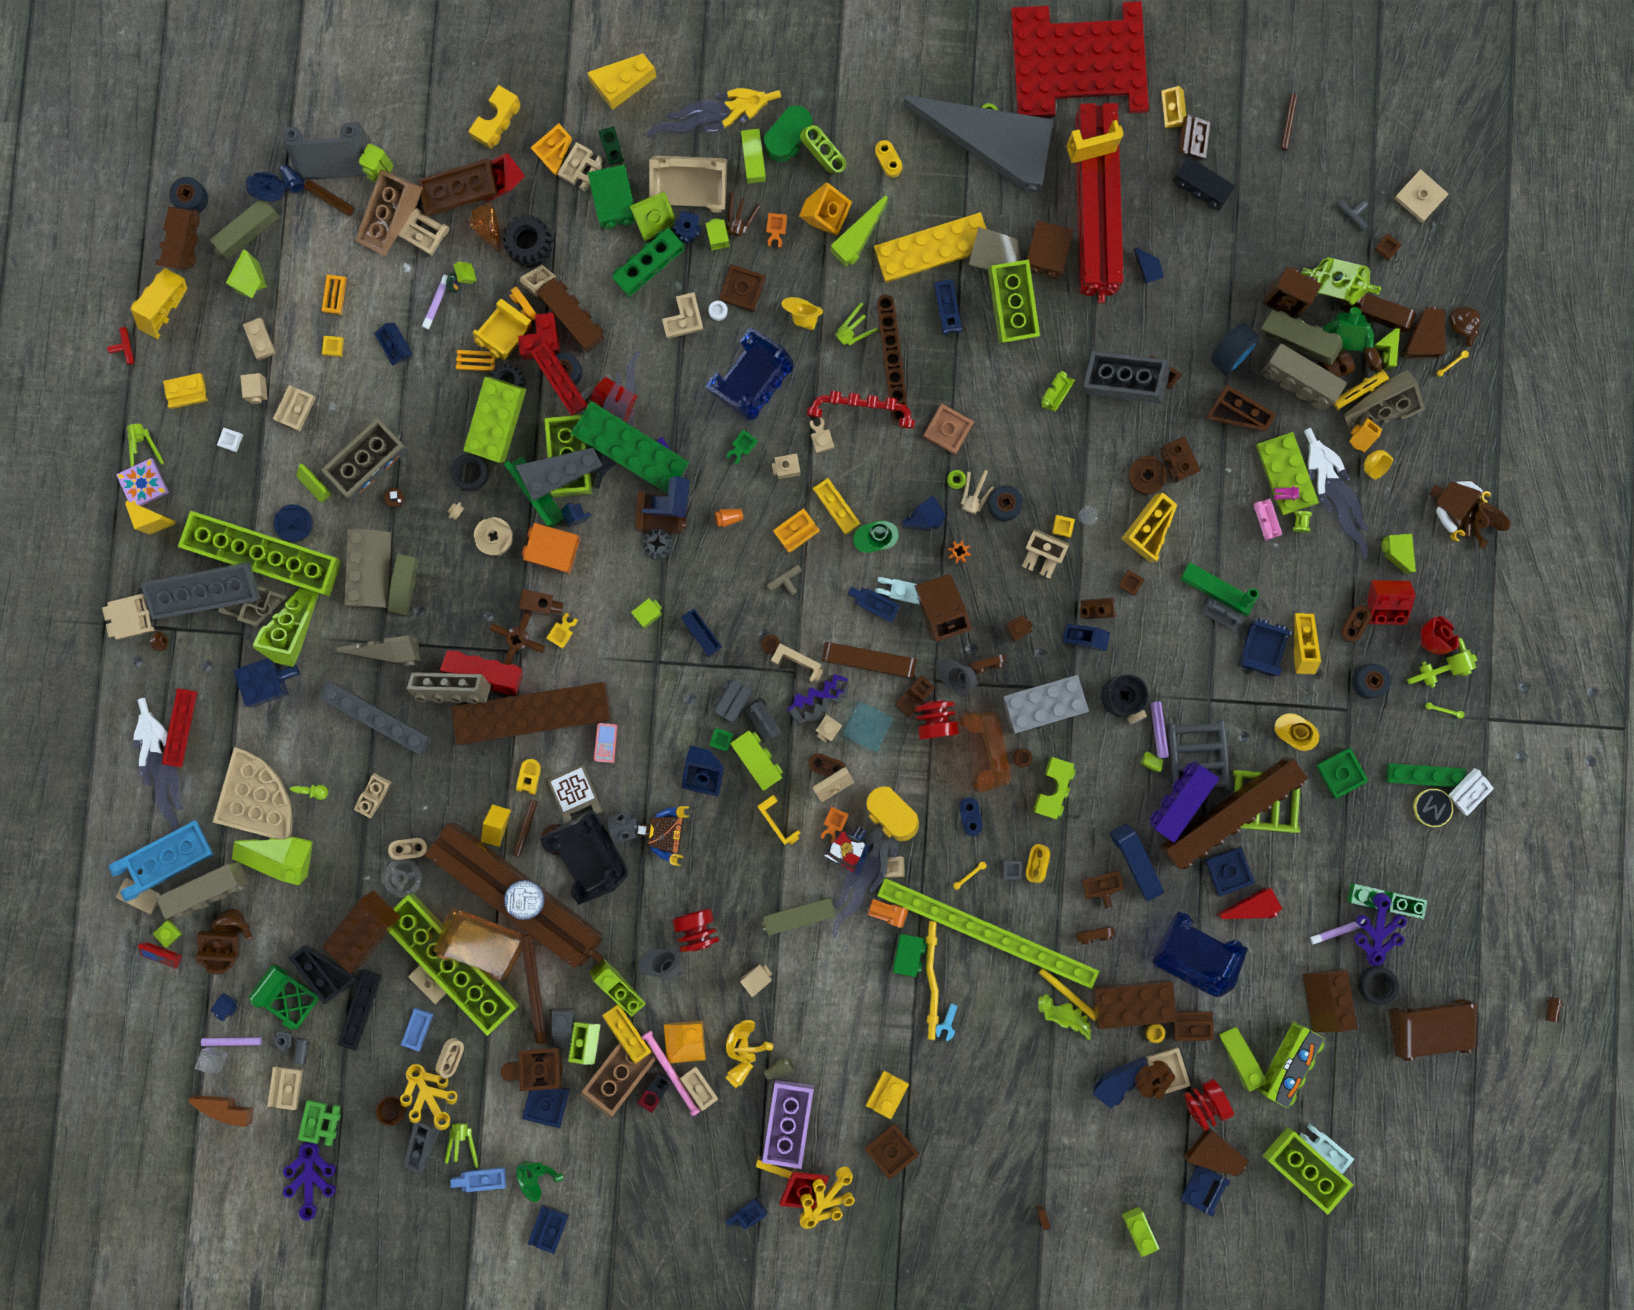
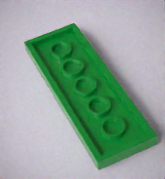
M593 401L589 402L571 432L576 438L666 493L669 491L670 478L674 476L681 477L690 463Z

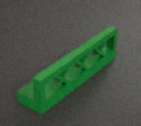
M523 456L513 463L509 461L504 463L548 527L554 528L564 521L561 510L549 494L533 501L516 468L517 465L527 463Z

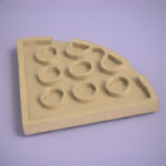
M234 747L213 822L270 838L286 839L291 837L292 809L284 784L265 761L246 750Z

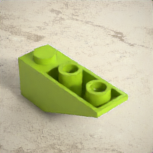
M604 958L589 971L593 981L631 1017L646 1004L618 971Z

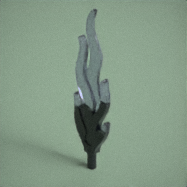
M640 351L636 352L627 364L626 385L619 401L615 402V397L621 385V377L617 373L616 382L603 405L604 409L623 421L627 407L636 392L634 365L641 354ZM631 410L628 424L633 426L634 410ZM594 449L602 467L595 470L596 475L592 487L599 489L603 475H606V472L617 462Z

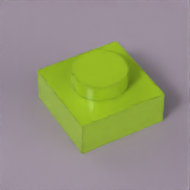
M457 262L453 264L458 282L472 284L477 281L472 263Z
M167 920L153 935L165 948H168L182 935V932L171 920Z

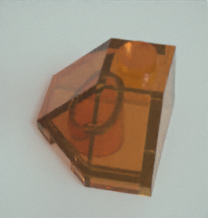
M486 203L472 210V217L469 218L470 228L494 251L500 252L498 214L492 203Z

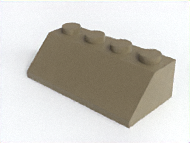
M348 529L345 585L346 606L351 608H388L391 532L371 529Z

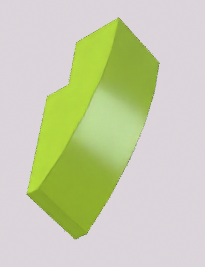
M760 130L741 131L747 184L766 182Z

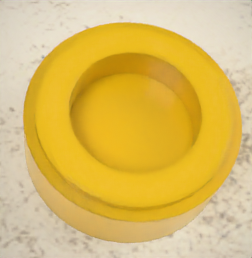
M1149 1024L1145 1029V1036L1152 1043H1160L1165 1038V1029L1160 1024Z

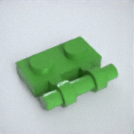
M307 1100L298 1140L317 1144L321 1136L326 1137L324 1145L332 1146L333 1139L336 1138L337 1131H335L337 1121H340L341 1117L339 1113L341 1106L333 1105L332 1112L326 1111L328 1103ZM324 1119L330 1120L328 1129H322Z

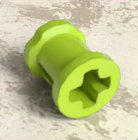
M1295 511L1296 521L1293 531L1301 533L1310 532L1309 519L1312 516V512Z

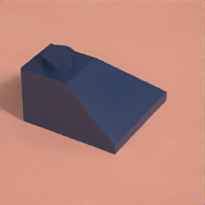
M690 745L685 761L681 788L719 797L724 766L710 750Z

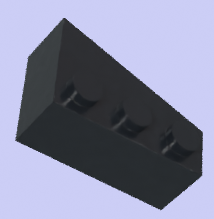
M304 945L289 957L290 961L323 1004H328L359 980V978L349 974L344 968L309 945Z

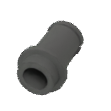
M298 1038L297 1042L294 1043L296 1050L293 1063L306 1064L307 1051L310 1046L309 1039Z

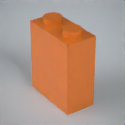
M534 523L533 527H530L528 530L527 538H529V541L522 551L523 560L570 574L581 538L576 534Z

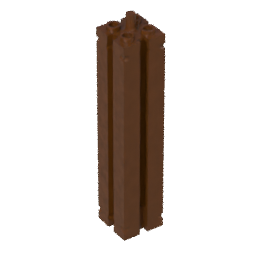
M456 822L448 823L438 839L433 842L424 854L525 932L532 935L542 945L562 960L568 962L574 969L577 966L582 967L590 957L598 963L604 958L595 951L603 940L600 938L603 933L541 886L545 902L543 909L538 915L531 919L521 920L509 914L504 900L506 891L517 881L533 880L467 830H464Z

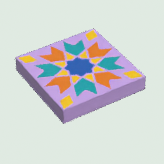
M152 458L116 474L128 501L139 506H143L169 493Z

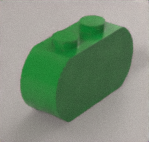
M797 105L788 107L765 134V151L772 160L786 162L792 156L795 157L799 153L800 146L803 144L800 138L801 131L806 127L812 126V117L807 109ZM810 130L808 131L809 138L812 137V131Z

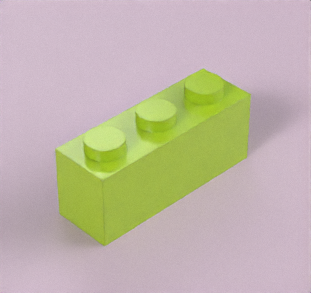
M749 730L730 744L761 789L765 791L781 780V774L784 772L777 763L773 765L770 760L772 755L767 748L762 749L759 745L761 739L756 732L751 733Z

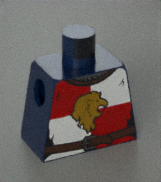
M859 826L855 828L852 835L842 831L823 856L859 876L869 850V846L862 842L867 831Z

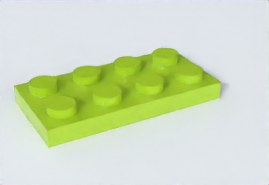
M1293 432L1256 445L1273 495L1282 494L1274 493V488H1292V486L1299 488V499H1295V501H1292V499L1276 500L1281 516L1319 503Z

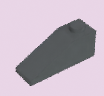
M428 1108L421 1114V1120L414 1123L404 1162V1167L418 1174L423 1172L440 1133V1130L434 1126V1115Z

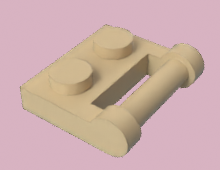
M415 208L398 236L432 256L443 237L449 232V227L445 224L441 225L422 214L421 210ZM420 220L438 232L434 235L415 224L416 221Z

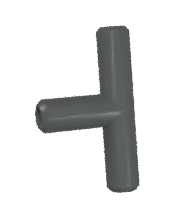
M1343 200L1337 204L1362 231L1368 227V224L1358 216L1368 206L1365 200L1359 203L1353 210Z

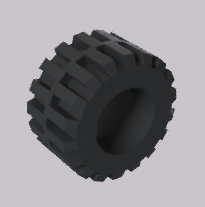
M523 214L519 219L517 216L514 217L513 222L509 221L507 223L509 227H504L505 235H502L503 246L509 257L520 266L525 264L526 267H531V264L536 267L538 262L544 263V258H549V251H552L553 248L551 245L553 240L546 224L540 218H534L530 214L528 217ZM532 233L538 236V240L533 247L529 249L518 247V241L523 235Z

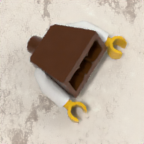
M1471 481L1450 482L1446 489L1435 485L1430 492L1431 496L1438 499L1436 502V513L1444 527L1450 532V538L1453 541H1459L1456 536L1457 533L1460 536H1465V532L1457 530V527L1461 528L1477 503H1488L1484 497L1491 496L1490 492H1482V489Z

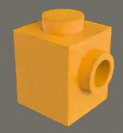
M1367 418L1361 425L1357 424L1350 432L1352 436L1349 442L1355 449L1365 453L1379 438L1383 429Z

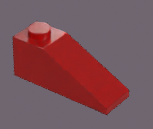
M1266 887L1216 915L1220 919H1271L1279 914L1278 911L1282 910V907L1272 888Z

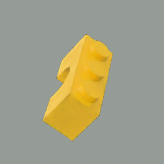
M500 85L497 86L488 100L491 107L498 111L496 117L491 120H485L478 116L468 131L473 140L490 150L499 143L501 133L509 127L510 119L514 114L518 113L521 104L517 95Z

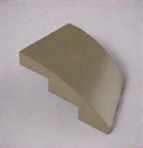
M978 228L969 266L988 270L987 267L992 265L1021 261L1017 239L988 229Z
M257 584L261 599L220 607L218 612L257 626L287 596Z

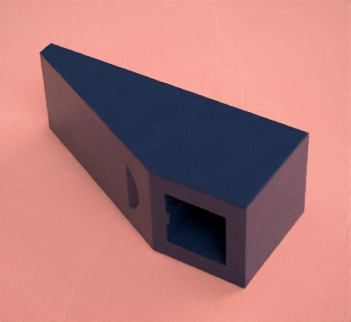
M1144 1056L1104 1073L1092 1087L1093 1095L1111 1109L1115 1105L1118 1106L1123 1101V1095L1127 1090L1131 1091L1135 1087V1077L1139 1070L1145 1065L1149 1066L1148 1059Z

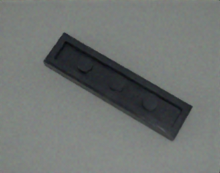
M365 969L362 970L337 1045L354 1051L358 1050L383 975Z

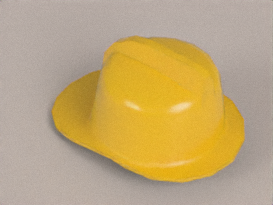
M789 297L782 300L781 303L782 307L791 313L794 324L808 330H814L818 316L823 313L822 308L801 298Z
M1284 714L1275 722L1277 736L1298 750H1311L1319 742L1317 728L1310 721L1297 714Z

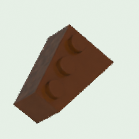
M168 207L163 228L167 232L164 242L160 241L159 248H162L160 260L156 259L155 265L175 269L193 268V265L196 263L195 246L198 243L196 232L200 223L198 211L180 207Z
M1226 385L1221 390L1204 420L1265 432L1277 414Z

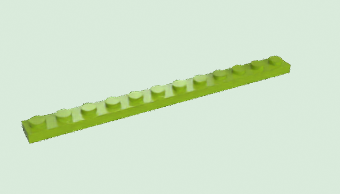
M884 878L877 896L1088 988H1093L1099 970L887 878Z

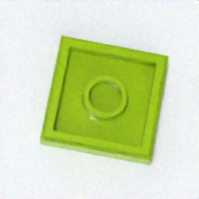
M665 191L630 206L644 241L655 237L661 230L665 231L668 227L670 230L673 229L676 218Z

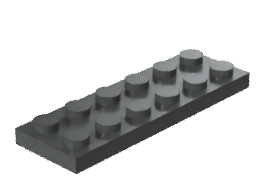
M250 562L140 583L152 620L261 599Z

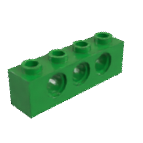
M669 227L665 231L661 230L656 235V239L651 243L647 242L641 248L642 251L637 255H632L627 260V264L623 267H618L613 272V276H611L613 282L627 298H630L685 250L684 244ZM661 246L666 248L662 253L657 252V249ZM647 258L652 260L649 265L642 263ZM631 271L638 272L635 277L628 276Z

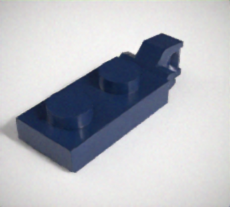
M851 586L848 591V595L855 598L854 603L858 604L859 607L890 623L893 622L900 608L899 604L868 588L862 587L859 591Z

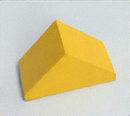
M492 804L483 822L481 842L500 847L511 813L510 809Z

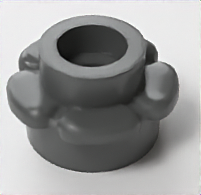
M280 1031L273 1038V1045L280 1051L289 1049L292 1045V1036L288 1032Z

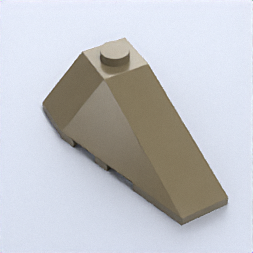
M1406 370L1379 386L1346 412L1344 418L1348 429L1352 430L1357 424L1361 425L1367 418L1374 423L1380 421L1386 423L1390 422V419L1398 417L1401 419L1409 418L1425 410V406L1417 381Z
M409 635L386 638L384 643L383 641H370L365 646L364 644H354L337 648V652L400 663L403 666H413L415 662L420 661L418 639Z

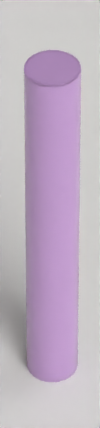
M261 1037L201 1039V1046L262 1044Z

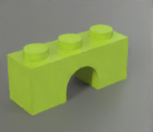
M1054 757L1049 758L1044 776L1050 777L1055 781L1056 790L1050 796L1038 794L1033 809L1034 813L1052 819L1062 816L1064 810L1062 802L1064 798L1068 797L1070 787L1067 786L1069 780H1073L1076 769L1073 768V763Z

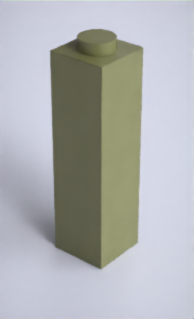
M258 200L210 239L214 244L212 249L219 256L223 255L229 259L280 218V216L267 201Z
M831 897L766 914L763 916L764 920L761 921L763 932L767 931L769 936L834 918L836 914Z

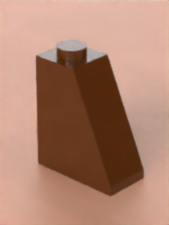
M1430 306L1426 307L1418 315L1402 352V359L1440 358L1446 354L1444 309Z
M1210 1128L1199 1136L1183 1156L1191 1164L1232 1176L1242 1174L1249 1162Z

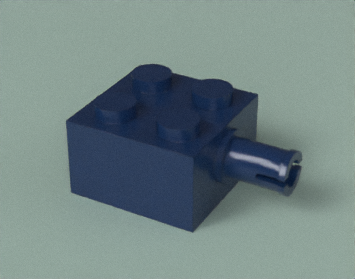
M269 658L233 670L245 707L250 708L289 695L284 680L300 675L296 664L294 667L288 666L280 669L279 663H275Z

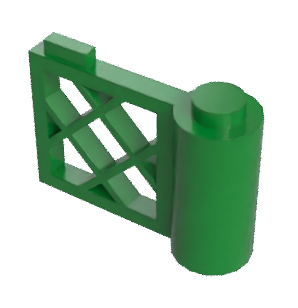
M272 964L250 993L249 1002L256 1008H266L282 1019L284 1026L292 1030L293 1028H299L318 1002L319 997L310 988L290 976L285 969ZM289 981L296 986L297 993L286 995L285 986ZM309 994L314 998L311 1004L302 1006L301 995ZM297 996L299 1006L288 1008L287 998ZM284 999L285 1009L277 1010L271 1006L275 1000ZM300 1009L301 1018L296 1023L290 1019L289 1011Z

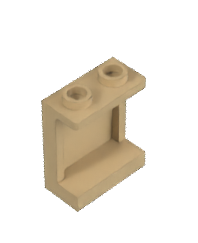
M779 644L771 659L772 664L779 667L783 657H786L813 671L809 679L810 683L813 684L814 680L819 681L823 673L820 663Z

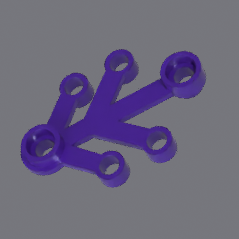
M1377 893L1373 897V904L1378 908L1375 928L1370 924V920L1365 915H1359L1356 918V923L1361 928H1364L1374 939L1372 947L1367 942L1368 939L1363 933H1357L1354 936V942L1366 951V960L1372 966L1381 965L1386 959V953L1395 945L1401 946L1405 941V938L1396 932L1391 935L1389 941L1382 945V941L1397 927L1403 928L1407 924V919L1403 915L1398 914L1384 927L1386 909L1391 906V899L1385 893Z
M305 1142L299 1148L297 1159L284 1168L283 1174L287 1178L293 1177L297 1172V1168L303 1162H305V1170L292 1184L287 1185L283 1189V1195L291 1198L305 1181L304 1205L299 1210V1216L302 1220L309 1221L317 1214V1208L313 1204V1182L322 1190L325 1197H331L336 1191V1187L333 1184H328L313 1169V1162L322 1169L325 1177H331L336 1172V1167L333 1164H328L319 1155L317 1144ZM307 1148L312 1149V1154L307 1153ZM327 1167H330L332 1169L331 1174L327 1173ZM288 1168H291L293 1170L292 1174H289L287 1172ZM327 1187H330L332 1189L331 1194L327 1193ZM287 1188H291L293 1193L288 1194ZM311 1208L312 1214L307 1213L306 1209Z

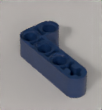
M1126 823L1109 832L1114 844L1121 850L1146 902L1164 893L1163 887L1134 829Z

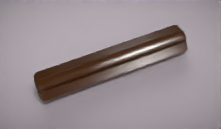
M310 179L304 183L306 190L344 214L352 216L355 208L317 183Z

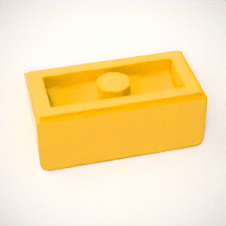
M1180 86L1161 91L1165 127L1183 126V118L1186 116L1184 90Z

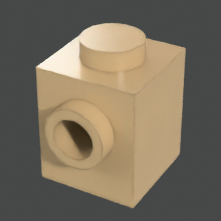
M260 373L240 375L242 397L251 404H259L262 400H268L266 378Z
M797 454L774 457L775 463H772L773 474L778 475V479L801 475Z
M826 715L815 730L818 733L817 737L825 743L827 740L832 742L842 725Z

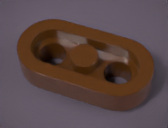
M1358 606L1351 610L1341 629V636L1345 641H1357L1362 636L1371 619V612L1367 607ZM1357 613H1361V619L1357 618ZM1349 629L1353 631L1352 636L1348 634Z
M1005 654L970 663L968 666L974 670L975 674L986 672L985 668L990 666L993 669L1004 667L1003 663L1007 662Z
M820 753L812 755L809 759L810 769L827 777L834 774L832 770L834 766H838L840 770L845 767L842 761ZM815 760H821L822 765L820 767L815 766Z
M1114 926L1077 932L1076 939L1081 941L1082 945L1093 943V939L1098 938L1101 941L1111 940L1112 936L1115 935Z

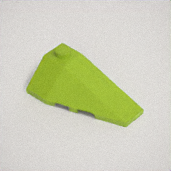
M299 588L285 603V607L272 617L267 626L264 625L260 629L253 643V648L275 663L294 667L319 594Z
M287 837L286 839L270 838L269 840H235L232 859L277 880L300 885L308 876L313 841L297 837Z

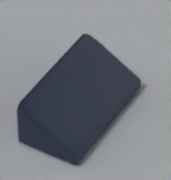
M385 323L374 333L392 366L412 355L395 323Z

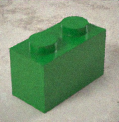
M905 933L899 934L893 973L916 977L917 973H921L923 962L920 961V955L925 953L926 942H923V937Z

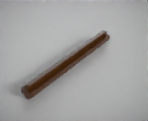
M525 934L521 936L535 1042L543 1044L547 1041L533 937L530 934Z

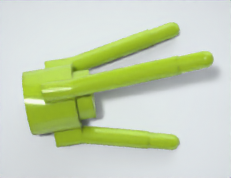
M862 302L844 324L837 329L838 332L835 333L837 339L844 346L847 343L851 346L854 342L878 331V328H874L853 338L855 334L852 330L866 316L862 315L850 327L847 325L863 306Z
M139 423L127 426L130 467L134 466V454H137L136 443L144 441V437H146L160 464H164L161 455L149 436L148 429H143L142 424Z
M467 1123L452 1124L445 1155V1164L449 1161L453 1139L455 1141L454 1162H457L459 1141H464L467 1136L475 1168L479 1167L472 1139V1128H468Z

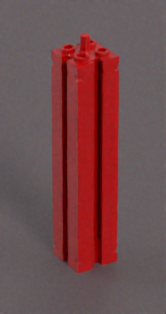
M1095 103L1079 105L1074 121L1075 130H1080L1082 140L1107 134L1112 122L1117 120L1119 125L1118 103H1103L1101 106H1095ZM1119 145L1116 152L1076 162L1079 294L1085 293V296H1094L1098 292V304H1104L1105 296L1117 293L1119 287L1124 282L1122 274L1123 247Z

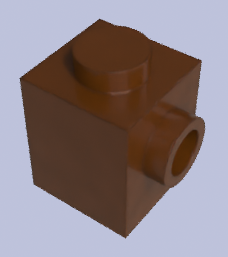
M1023 615L1004 626L1013 643L1031 633V627H1033L1029 618H1024Z

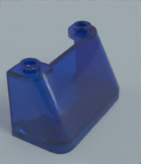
M1177 912L1154 955L1153 964L1211 996H1224L1235 988L1248 948L1237 940L1228 941L1224 944L1192 927L1193 920L1188 914Z

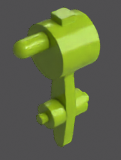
M1459 638V653L1446 657L1447 665L1433 670L1431 663L1422 662V666L1419 667L1421 674L1409 678L1407 681L1408 684H1412L1424 679L1426 686L1430 685L1432 688L1438 682L1437 674L1451 670L1453 676L1458 674L1460 677L1472 673V669L1477 668L1475 661L1478 660L1475 654H1471L1470 649H1466L1463 639Z

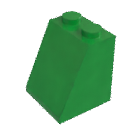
M625 165L588 172L600 227L612 229L615 225L633 224L635 218L630 206L634 205V200Z

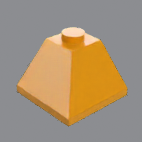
M825 183L806 199L799 217L813 227L838 236L852 201L832 185Z
M703 1020L664 1024L666 1058L669 1063L706 1060Z

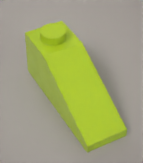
M1235 1026L1218 1034L1244 1088L1251 1092L1268 1084L1238 1028Z

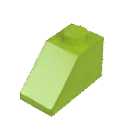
M1412 534L1384 537L1381 548L1385 557L1405 574L1416 572Z

